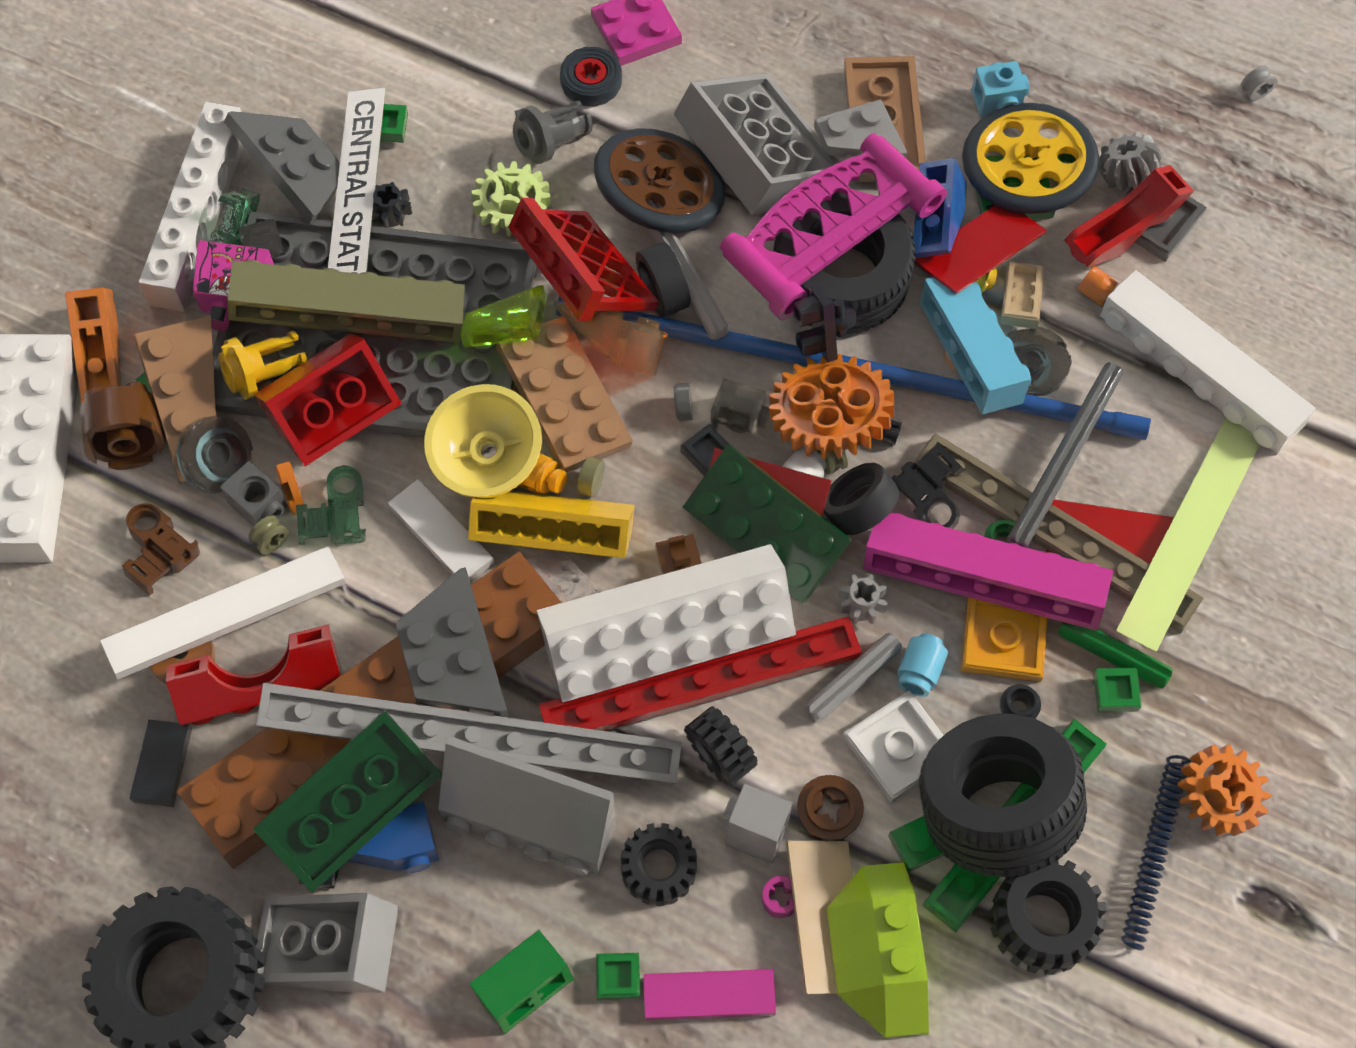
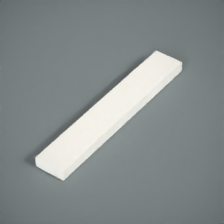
M329 546L100 641L118 680L345 584V578Z

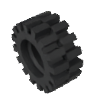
M714 706L709 707L685 726L684 732L687 734L688 741L692 743L691 747L693 750L698 752L700 760L705 762L711 773L714 772L716 778L723 781L725 785H734L758 765L753 748L747 744L748 740L739 733V728L735 724L732 725L730 718L726 714L723 716L718 708L715 709Z
M654 823L647 824V829L641 831L640 828L634 831V837L632 839L628 837L624 843L625 849L621 852V874L625 886L629 887L632 896L635 898L637 896L641 897L642 903L648 905L650 901L656 902V906H664L665 901H670L671 904L677 902L680 895L685 896L689 892V887L691 884H694L696 878L697 853L696 849L692 847L691 839L688 835L684 837L682 830L678 827H675L674 830L669 829V824L661 823V827L654 828ZM653 850H665L673 856L676 866L669 877L653 879L643 870L642 862L644 857Z

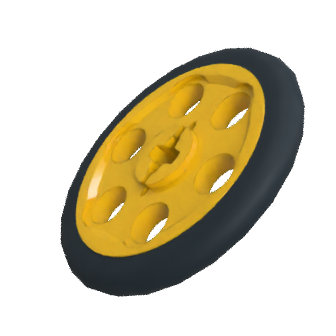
M1039 103L1012 104L996 109L984 116L971 129L964 142L962 152L964 172L973 188L984 199L995 206L1023 214L1049 213L1063 209L1077 201L1092 186L1098 174L1100 162L1097 144L1089 129L1078 118L1065 110ZM1007 128H1016L1022 132V135L1012 138L1006 136L1003 131ZM1043 129H1053L1058 135L1054 138H1045L1039 132ZM989 152H998L1004 158L1001 161L992 162L987 160L985 155ZM1067 153L1073 155L1077 160L1066 164L1059 161L1057 157ZM1008 177H1015L1021 180L1022 184L1018 187H1008L1003 183V180ZM1044 178H1052L1059 185L1055 188H1045L1039 181Z

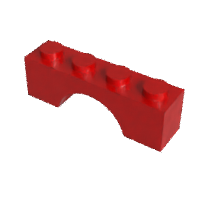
M327 624L289 634L283 656L275 665L263 672L252 675L231 673L221 668L209 655L168 665L166 684L179 725L188 723L201 725L213 720L215 716L230 712L233 714H243L260 705L263 683L320 691L340 677L342 671L330 626Z

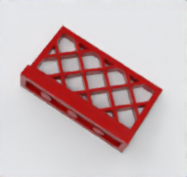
M521 197L508 228L578 321H591L595 311H655L659 301L587 211L541 209L534 198Z

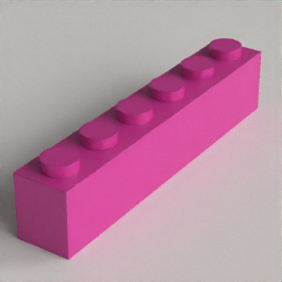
M890 513L884 520L872 528L866 546L863 570L1098 631L1105 609L1114 571L1094 563H1084L1064 558L1055 553H1045L1025 548L1016 543H1006L986 538L977 533H967L947 528L938 523H928L908 518L899 513Z

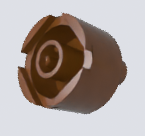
M131 382L125 386H113L104 389L93 388L84 394L80 415L83 450L88 460L97 464V460L107 462L109 469L128 470L149 464L153 461L152 455L158 450L161 454L164 449L163 429L152 393L148 392L145 384Z

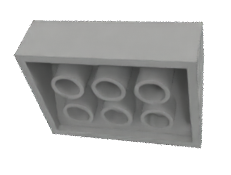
M767 73L691 82L674 112V116L681 123L686 133L691 136L720 173L725 183L730 186L741 200L743 206L752 215L766 213L778 200L801 182L839 163L835 156L826 154L818 135Z
M448 737L445 745L438 805L442 821L446 822L445 826L465 835H468L470 830L485 835V841L500 848H508L509 844L525 849L523 853L526 856L537 861L547 862L548 858L564 863L563 867L566 870L577 875L587 876L588 872L599 875L616 830L613 792L454 737Z

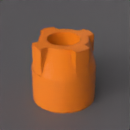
M1094 266L1081 281L1077 290L1102 307L1107 297L1116 289L1119 283L1100 268Z

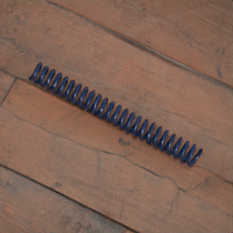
M1171 755L1166 758L1168 764L1164 766L1166 770L1162 773L1164 779L1160 781L1162 785L1158 789L1160 794L1156 796L1158 802L1155 803L1154 817L1151 818L1152 825L1149 826L1151 832L1147 834L1149 840L1145 842L1146 848L1143 849L1145 855L1141 857L1143 863L1139 865L1141 871L1137 873L1139 879L1135 881L1137 887L1133 889L1135 895L1131 896L1133 903L1129 904L1131 910L1127 912L1129 918L1125 920L1127 926L1123 928L1125 935L1121 936V940L1125 945L1140 951L1145 949L1143 945L1128 942L1125 938H1131L1143 943L1147 941L1145 937L1130 934L1127 930H1133L1140 934L1149 933L1146 928L1132 926L1129 922H1135L1142 926L1151 925L1148 920L1134 918L1131 914H1137L1144 918L1153 917L1150 912L1136 910L1133 906H1139L1146 910L1155 909L1152 904L1138 902L1135 898L1148 902L1157 901L1154 896L1140 894L1137 890L1154 895L1159 893L1156 888L1141 886L1139 882L1155 887L1161 885L1159 881L1143 878L1141 874L1156 879L1163 877L1157 871H1163L1165 868L1158 863L1167 862L1160 855L1169 854L1164 848L1171 845L1165 840L1172 839V836L1166 832L1175 831L1168 824L1173 825L1176 823L1175 819L1171 817L1178 816V813L1172 809L1180 808L1176 802H1179L1182 798L1177 794L1184 793L1183 789L1178 787V782L1182 781L1181 779L1187 778L1181 771V768L1191 762L1188 757L1182 755ZM1170 759H1182L1181 763L1170 762ZM1171 766L1176 770H1169L1168 767ZM1167 781L1172 785H1165L1164 782ZM1163 789H1166L1167 791L1172 792V793H1168V792L1164 793V792H1162V790H1163ZM1159 804H1162L1163 806L1168 808H1160ZM1157 812H1160L1167 816L1157 815ZM1158 819L1163 823H1156L1155 820ZM1153 827H1156L1162 831H1154ZM1151 835H1155L1161 839H1153L1151 838ZM1149 843H1153L1160 847L1150 846ZM1150 850L1159 855L1148 854L1147 851ZM1145 858H1149L1150 860L1158 863L1145 861ZM1143 866H1147L1157 871L1145 870Z

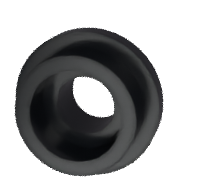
M1016 684L1008 687L1003 692L1000 698V710L1002 714H1018L1036 719L1041 710V700L1037 692L1031 687ZM1022 701L1027 709L1025 711H1018L1014 708L1013 702Z

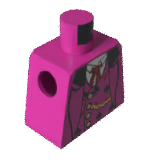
M199 240L193 293L200 310L208 313V316L211 315L212 329L226 331L229 328L231 320H228L227 300L232 260H256L263 264L274 265L269 249Z

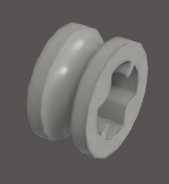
M1260 66L1247 74L1240 85L1244 91H1249L1248 97L1250 100L1256 101L1268 95L1276 87L1278 80L1275 76L1270 75V69L1267 66Z

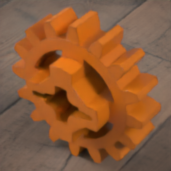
M1214 744L1189 757L1191 762L1181 768L1183 774L1188 778L1178 782V787L1187 790V796L1180 799V803L1185 805L1191 804L1193 810L1188 815L1190 820L1200 817L1203 819L1201 829L1206 831L1215 826L1216 836L1219 837L1231 833L1232 836H1237L1259 825L1257 818L1266 815L1268 812L1261 802L1270 799L1271 794L1263 791L1261 785L1269 780L1266 776H1257L1255 771L1260 766L1258 761L1248 764L1246 762L1247 751L1245 750L1233 755V748L1230 744L1219 749ZM1213 765V769L1208 771V776H1203L1206 769ZM1240 804H1245L1241 813L1235 816V812L1240 810Z

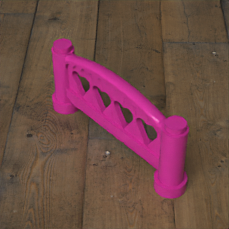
M872 133L862 142L860 150L863 153L861 155L834 164L801 182L778 200L746 237L735 232L726 236L720 244V250L723 252V257L769 302V310L780 321H784L794 315L793 303L807 298L808 294L800 286L907 207L910 206L920 218L928 217L943 203L947 196V190L937 180H929L883 136ZM863 173H871L875 177L879 196L853 190L848 184L851 181H858L859 176ZM834 193H844L848 198L851 216L825 210L820 204L823 201H830ZM814 212L820 217L823 237L796 230L792 224L795 221H802L806 213ZM778 233H788L792 238L795 257L769 251L764 247V244L767 241H775Z

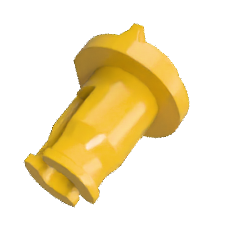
M291 331L285 337L270 338L245 347L237 338L225 340L224 345L221 346L222 352L219 353L218 358L223 377L229 389L233 393L239 392L245 399L255 397L254 394L258 392L256 383L285 374L290 369L306 362L307 358L304 352L264 365L262 356L294 346V342L299 340L297 333Z

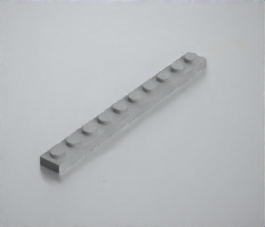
M263 683L256 727L351 740L385 709L421 750L445 753L447 739L451 736L536 766L677 784L682 742Z

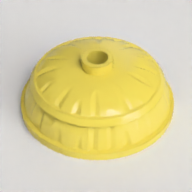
M490 384L466 387L446 398L431 416L424 439L426 459L436 478L451 491L470 498L496 497L517 487L529 476L535 467L542 445L541 427L529 403L519 394L508 388ZM487 448H496L494 456L490 458L484 457V451Z

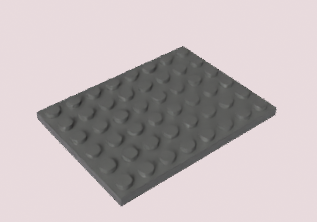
M250 212L241 246L269 249L274 265L295 264L301 268L321 270L328 268L333 221L316 219L314 223L308 224L301 217ZM371 226L366 272H372L378 276L397 278L410 276L416 280L435 282L448 280L454 284L465 285L463 324L459 343L231 320L226 331H218L213 348L215 411L268 418L255 397L245 399L239 392L233 393L229 389L223 377L218 358L219 353L222 352L221 346L224 345L225 340L237 338L245 347L270 338L285 337L291 331L296 332L299 340L294 342V346L262 356L263 363L266 365L302 352L306 354V358L309 360L351 333L365 339L402 403L363 430L425 437L427 425L434 411L446 398L466 387L481 384L498 385L513 391L514 381L496 345L497 340L525 330L537 266L519 243ZM285 374L256 383L258 391Z

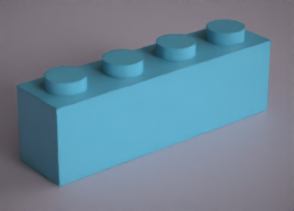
M935 278L925 279L919 304L981 414L1023 404L1028 387L1031 384L1030 372L1026 365L1021 364L1015 354L1011 339L1007 336L1005 337L999 327L995 312L989 309L983 300L979 285L974 282L958 294H955Z

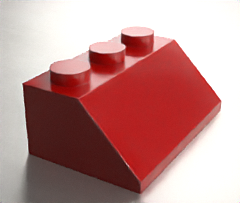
M351 333L254 394L273 427L305 467L402 404L365 339Z

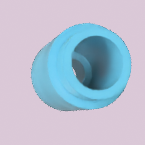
M927 633L910 638L897 672L899 677L898 686L905 692L910 690L915 696L926 697L930 690L935 689L948 655V650L943 646V641L940 638Z

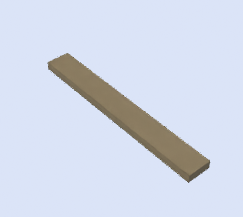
M934 433L914 461L917 465L916 469L919 467L917 462L933 446L939 443L965 469L962 473L958 472L956 475L953 472L942 481L945 484L944 486L999 521L1009 520L1016 523L1032 492ZM941 454L938 455V457H939L950 469H952V467L942 458V455H941ZM1052 504L1032 538V541L1061 557L1084 563H1094L1100 567L1114 570L1109 589L1130 602L1150 566L1147 562ZM1188 588L1170 627L1181 633L1204 597Z

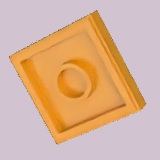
M967 597L961 671L1041 682L1044 673L1047 618Z

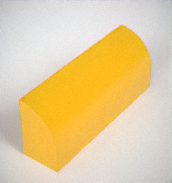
M509 491L491 498H473L470 504L468 540L626 558L630 545L635 505L519 491Z

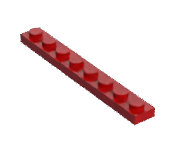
M847 616L798 630L796 635L567 702L562 703L561 698L539 704L543 723L607 731L859 658L862 650L851 620Z

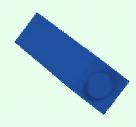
M955 158L919 164V171L929 180H937L947 190V196L939 208L928 217L920 218L915 213L913 235L915 258L950 254L965 214L967 182Z
M424 801L408 805L347 862L393 871L405 870L406 873H417L428 869L431 866L430 863L439 861L429 814Z

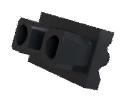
M820 283L809 286L810 297L793 303L794 316L799 326L803 327L812 324L811 329L795 334L796 346L803 357L821 353L827 362L838 359L836 336H845L846 330L856 324V312L851 307L845 306L844 301L841 299L833 302L832 299L826 298L823 295V287Z

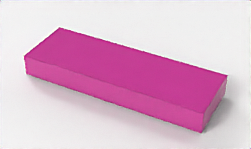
M774 969L644 974L645 1021L775 1016Z

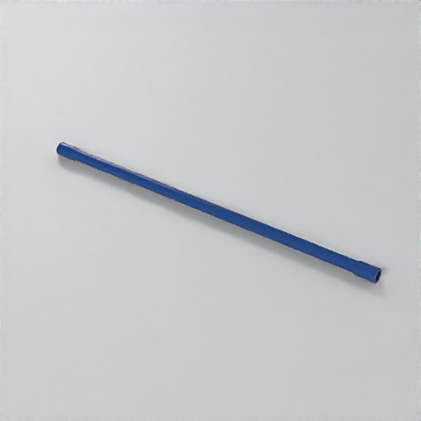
M559 296L556 305V315L576 319ZM595 311L591 321L787 363H796L806 367L807 358L810 357L815 363H820L822 357L821 353L803 357L796 345L728 331L725 337L713 340L708 336L703 325L637 311ZM842 355L843 362H848L852 357ZM857 358V365L861 366L869 360ZM869 361L871 362V372L879 369L882 370V380L889 379L891 385L975 402L963 380ZM1026 394L1023 404L1005 409L1072 423L1081 405ZM1103 410L1094 428L1107 430L1121 436L1146 440L1151 418L1119 411L1109 412Z

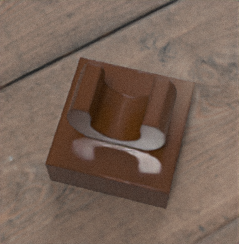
M694 534L671 537L668 540L655 543L662 575L702 564Z

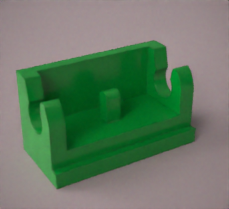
M538 929L469 983V985L503 1033L506 1034L573 981L574 978L567 963Z

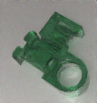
M244 187L241 193L232 191L221 195L218 201L226 204L222 224L218 226V230L211 232L210 242L241 246L245 234L243 232L244 224L247 225L250 212H257L261 194Z
M342 465L335 467L329 472L326 481L328 507L326 503H321V508L307 509V504L296 505L299 545H305V539L328 537V534H330V540L333 544L362 543L366 540V529H360L358 506H364L362 477L358 470L351 466ZM340 478H350L355 482L356 486L351 492L340 493L334 489L333 484ZM303 512H307L308 528H306L305 517H303ZM352 533L350 536H345L344 534Z

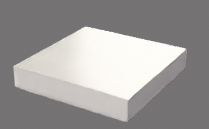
M909 690L843 733L842 738L890 803L919 785L922 763L927 757L926 755L929 750H931L932 746L938 742L943 734Z

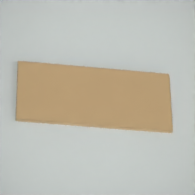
M788 840L786 841L805 995L837 994L826 909L853 877L848 841Z

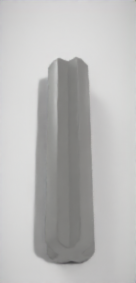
M886 633L806 703L805 711L808 716L817 723L824 720L900 653L902 648L901 642L892 633Z

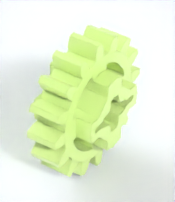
M512 161L510 168H505L501 162L497 163L498 171L496 172L488 168L485 169L486 180L477 178L475 180L476 189L472 190L475 216H480L482 226L491 223L492 233L495 234L501 228H504L507 236L512 235L508 226L521 197L532 198L535 194V201L541 209L551 207L548 181H543L542 172L537 171L531 174L530 164H526L522 169H518L516 161Z

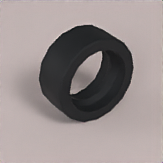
M661 242L636 252L635 260L639 277L659 301L655 312L661 317H666L688 308L691 301L688 284L682 267L671 247L666 242Z
M875 462L864 463L843 473L830 485L823 513L834 526L846 535H857L868 531L884 520L897 504L900 493L897 485L882 465Z

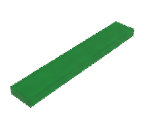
M1075 719L1062 732L1063 736L1072 743L1079 754L1083 773H1085L1106 747L1107 743ZM1021 783L1002 807L1019 804L1030 798L1037 790ZM955 864L924 901L922 906L956 933L1001 877L981 875Z

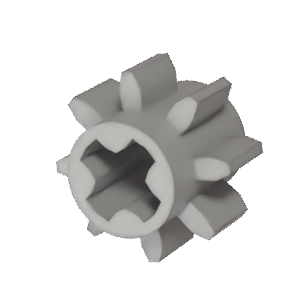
M853 574L851 576L850 588L847 586L840 587L838 596L845 599L840 605V613L848 612L853 618V624H856L859 620H868L869 623L874 624L876 618L875 610L885 613L888 603L880 599L886 593V585L878 586L873 581L872 574L868 578L859 579Z

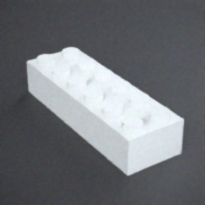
M0 334V563L53 562L78 388L76 364L70 334Z
M771 544L537 610L552 675L562 703L796 635L785 566Z

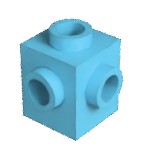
M1017 61L997 62L989 66L976 67L971 91L980 118L996 109L1012 104L1019 105V103H1023L1025 96L1029 94L1028 78L1026 74L1021 73Z

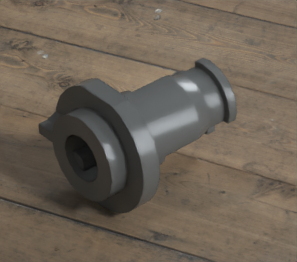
M578 100L572 102L569 107H558L544 113L534 106H527L514 111L516 117L513 124V137L516 146L524 157L529 158L536 164L550 161L554 154V147L572 141L578 135L586 136L591 133L593 124L590 113L577 117V109L581 107V103Z

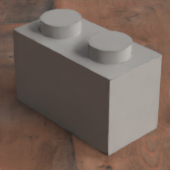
M744 783L739 796L731 795L723 815L725 820L722 830L727 831L726 846L773 864L788 826L793 802Z

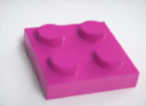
M610 0L591 7V17L611 53L618 59L620 66L682 44V34L662 0Z

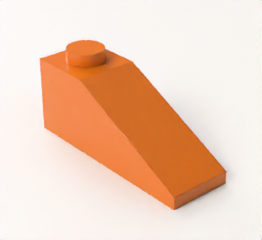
M105 287L65 292L81 405L84 402V394L90 389L121 386L119 327L114 292L112 289Z

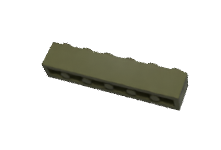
M232 260L227 300L228 320L459 343L463 324L465 285L454 284L448 280L435 282L416 280L410 276L397 278L378 276L372 272L358 274L340 272L333 268L320 270L301 268L295 264H285L282 266L263 264L256 260Z

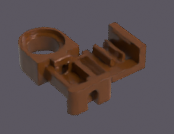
M139 504L128 512L126 523L129 533L143 548L141 549L142 555L135 561L129 559L122 565L125 576L150 596L154 593L152 585L170 571L169 566H171L173 573H179L200 555L197 540L190 544L173 530L171 518L153 504ZM150 516L157 520L155 526L149 530L142 531L135 528V523L142 517ZM133 566L140 570L146 577L142 576L138 571H136L133 568Z

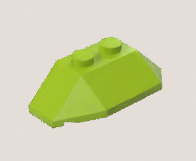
M900 862L862 866L826 909L837 996L861 1018L873 1026L885 1039L928 1035V977L916 896L905 864Z

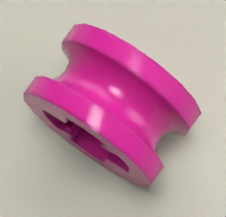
M776 876L766 882L763 888L762 905L769 915L775 918H786L795 912L793 900L788 898L787 906L779 907L778 901L770 900L769 894L774 895L775 888L782 887L785 894H792L791 879L787 876Z

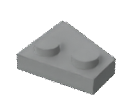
M881 99L815 118L814 129L827 155L843 157L846 155H861L863 153L860 150L862 142L870 134L876 133L878 136H883L905 158L907 157V151Z

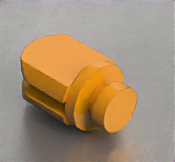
M540 453L532 472L518 486L537 494H547L550 491L560 493L566 485L567 473L559 469L558 463L553 458Z

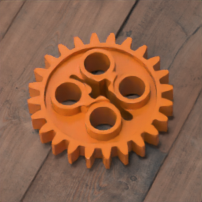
M838 354L837 360L827 362L822 355L820 363H815L809 357L807 358V367L805 368L795 363L793 364L794 375L783 372L782 383L775 382L773 384L774 393L769 395L770 421H773L774 432H780L782 443L791 440L793 451L805 446L806 456L808 457L815 450H819L821 459H825L829 451H834L836 457L841 459L843 450L846 449L855 456L857 455L858 445L870 449L872 448L871 438L882 440L883 429H890V418H894V391L890 390L889 379L882 380V370L880 369L871 372V362L869 361L858 366L856 356H853L848 362H843L842 354Z

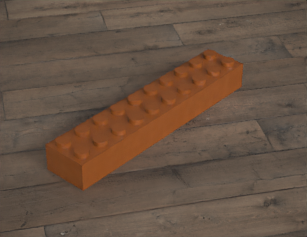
M520 551L471 585L498 679L545 646L537 610L562 603ZM399 636L320 690L423 705L416 702ZM448 705L437 706V708L454 710ZM265 728L182 786L177 792L231 868L234 869L267 845L255 833L253 827L350 740Z

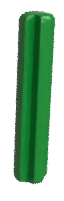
M1062 622L1058 629L1059 636L1120 668H1137L1139 678L1158 688L1163 689L1172 676L1173 669L1170 666L1099 629L1096 631Z

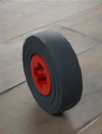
M583 47L574 50L564 59L560 67V84L564 94L572 102L578 100L582 106H598L616 97L622 84V69L618 59L610 51L600 47ZM586 74H592V77H594L595 74H596V75H597V78H595V79H590V76H588L587 79H586V78H585V75H586Z

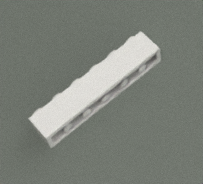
M1137 270L1107 297L1100 317L1105 320L1110 328L1121 332L1135 344L1138 350L1153 357L1163 365L1170 375L1181 379L1193 389L1198 397L1209 401L1222 411L1230 422L1240 424L1250 431L1259 445L1269 448L1276 455L1306 425L1316 408Z

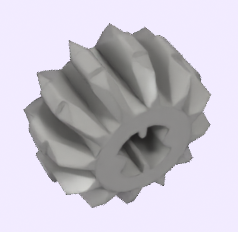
M1136 132L1132 136H1127L1124 133L1122 138H1111L1110 145L1101 148L1099 170L1109 188L1118 187L1120 191H1124L1128 187L1135 189L1154 169L1160 168V160L1162 159L1160 149L1157 148V144L1153 141L1151 135L1142 136L1140 132Z

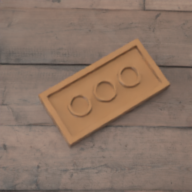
M915 57L845 58L844 76L847 109L881 99L907 151L906 159L919 170V164L926 162ZM863 173L859 176V180L854 182H876L873 174Z
M566 316L497 340L496 348L521 396L534 410L541 427L542 436L561 470L567 473L582 467L585 459L588 457L602 459L631 447L633 440Z

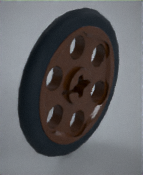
M646 128L625 130L613 135L601 145L594 158L596 183L605 200L618 213L648 229L668 233L694 231L712 222L721 212L724 205L725 185L720 173L699 147L673 133ZM658 153H667L674 160H666L659 156ZM625 155H636L641 161H631ZM684 174H692L696 176L700 180V182L690 181L685 177ZM619 178H628L631 181H633L635 185H625L619 180ZM679 198H687L691 200L695 204V206H687L683 204L679 200ZM646 200H654L662 208H654L647 204Z

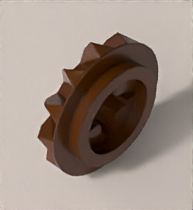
M836 775L816 777L809 781L799 794L797 801L799 822L807 829L809 835H815L824 841L844 840L848 835L856 831L861 823L864 813L862 796L858 789L843 777ZM823 794L832 805L843 804L837 810L836 823L829 814H817L824 805Z

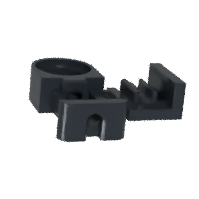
M937 443L917 462L919 465L917 470L913 471L917 465L909 461L901 467V474L898 476L893 475L891 478L898 489L917 507L913 513L921 521L932 523L930 512L933 507L938 504L948 505L951 509V518L942 526L954 529L959 522V509L938 487L942 488L945 485L942 481L953 472L956 475L958 472L962 473L965 469ZM941 454V455H942V458L952 467V469H950V468L938 457V455Z

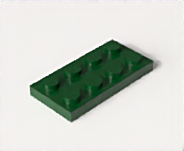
M726 445L682 507L738 553L771 544L785 566L789 593L801 603L807 602L852 541L850 537L732 445Z
M384 709L257 823L253 830L313 893L442 775V771Z

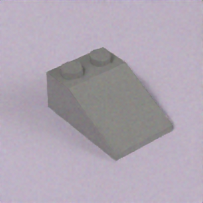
M370 893L265 897L258 933V943L256 945V948L263 952L265 965L257 969V973L265 978L264 985L346 993L385 992L398 906Z

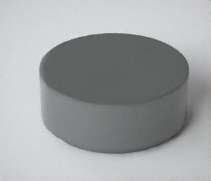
M677 383L674 386L677 420H693L690 383Z

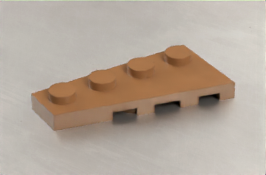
M211 315L134 334V340L150 392L157 408L179 484L205 477L197 467L195 447L199 438L205 432L216 428Z

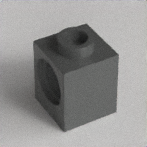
M250 461L220 486L227 503L253 527L267 516L273 515L280 519L285 508L288 506L281 488ZM257 495H265L263 499L258 502H249L253 497Z

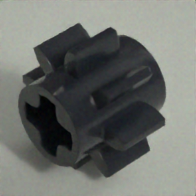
M394 182L380 186L375 185L371 222L379 220L385 228L398 225L403 226L405 215L413 213L411 202H409L408 190L402 189L400 191Z

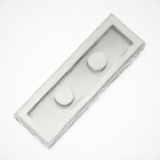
M418 479L388 502L389 509L452 575L460 568L466 567L471 583L494 564L493 557L478 541L468 540V531Z

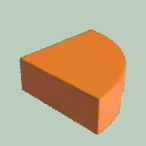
M290 461L276 465L277 468L275 469L290 513L292 512L295 515L306 511Z

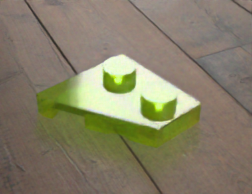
M544 285L533 287L466 313L460 334L464 347L538 339L547 299Z

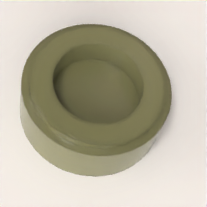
M594 457L585 459L578 477L577 489L579 494L589 497L597 495L604 475V460Z

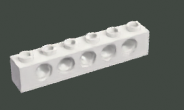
M205 102L139 280V285L149 306L181 312L186 311L193 291L199 240H211L244 147L224 123L228 112H241L239 107Z

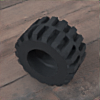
M1058 859L1046 868L1028 875L1006 877L992 900L994 905L990 909L989 920H994L991 933L993 938H1000L1001 942L997 947L1002 954L1009 951L1013 955L1010 962L1017 967L1023 962L1028 965L1026 971L1034 974L1039 969H1044L1045 975H1054L1059 969L1065 972L1072 969L1075 964L1080 963L1101 939L1099 935L1104 931L1106 921L1102 920L1101 917L1106 913L1105 902H1098L1097 898L1102 892L1098 884L1093 887L1088 884L1089 879L1092 877L1088 872L1084 870L1080 875L1074 871L1077 864L1068 860L1062 866L1059 865ZM1043 895L1059 902L1069 918L1068 933L1059 937H1051L1035 930L1025 915V900L1032 896Z

